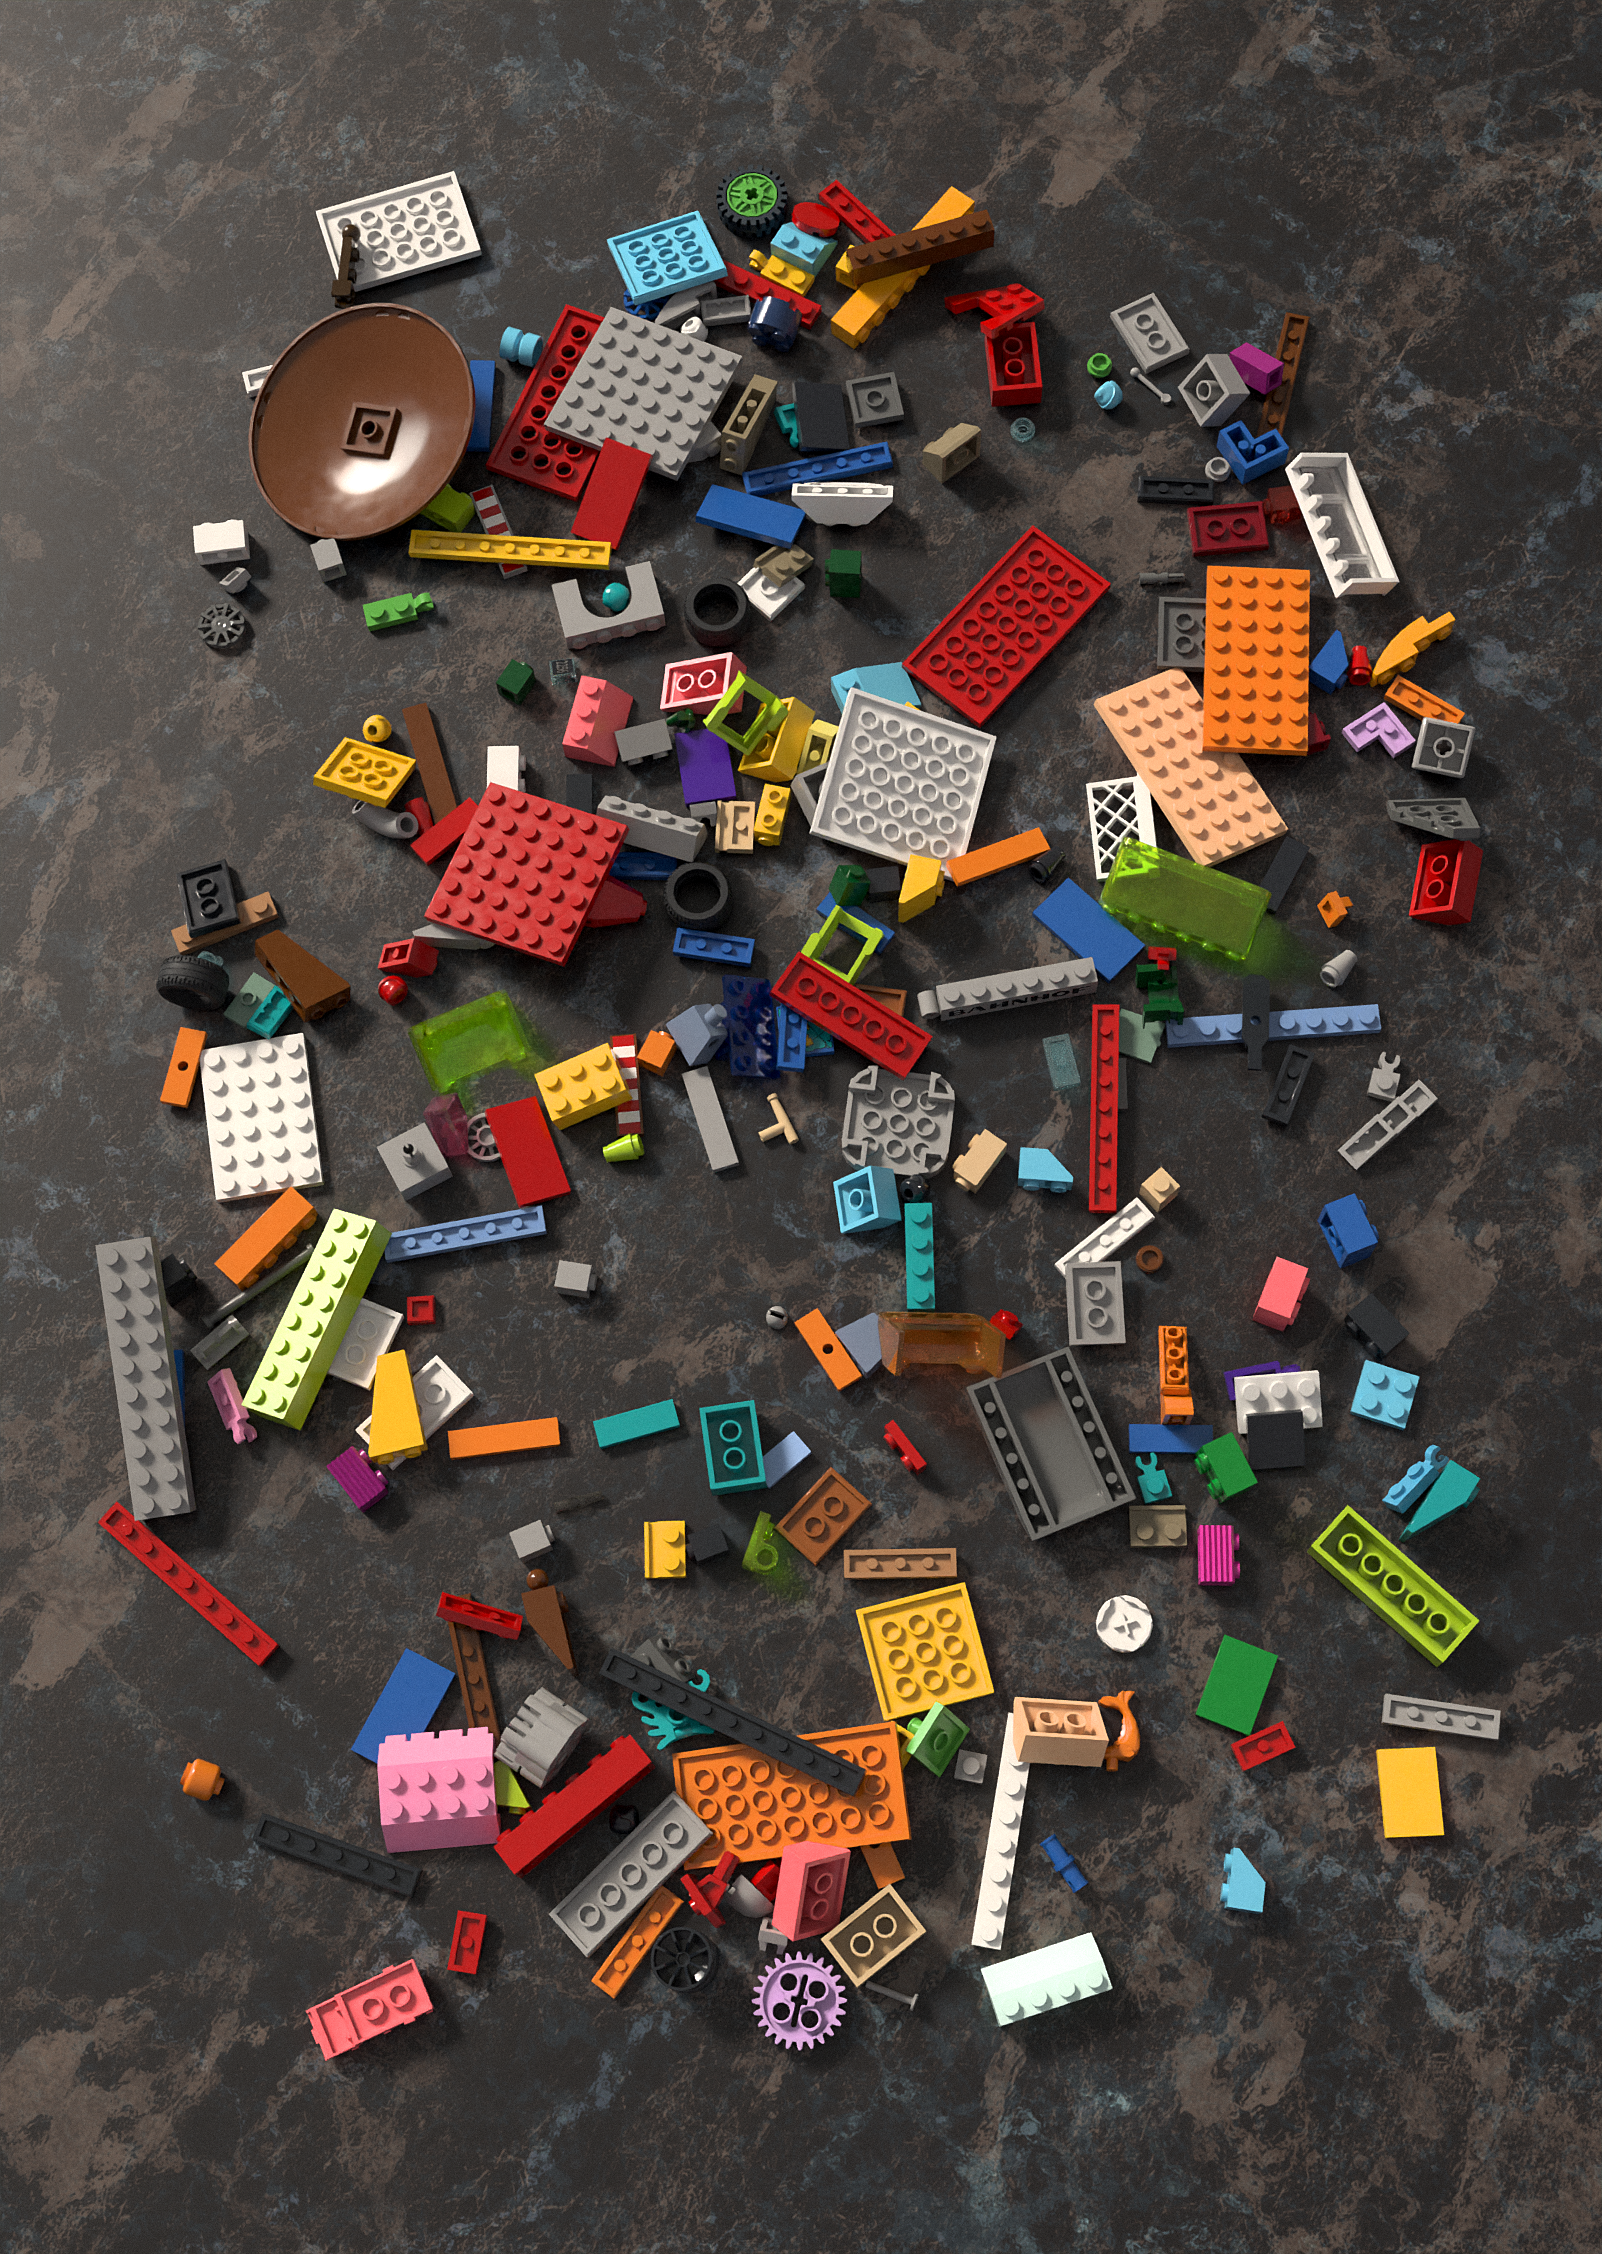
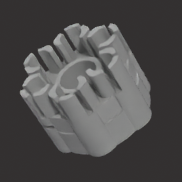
M543 1687L525 1700L524 1703L530 1707V1711L521 1706L517 1716L524 1721L522 1722L515 1717L509 1725L517 1730V1732L515 1733L506 1727L501 1736V1743L494 1753V1757L516 1772L520 1771V1775L541 1789L552 1781L580 1742L589 1721L587 1717L568 1704L565 1706L566 1703Z

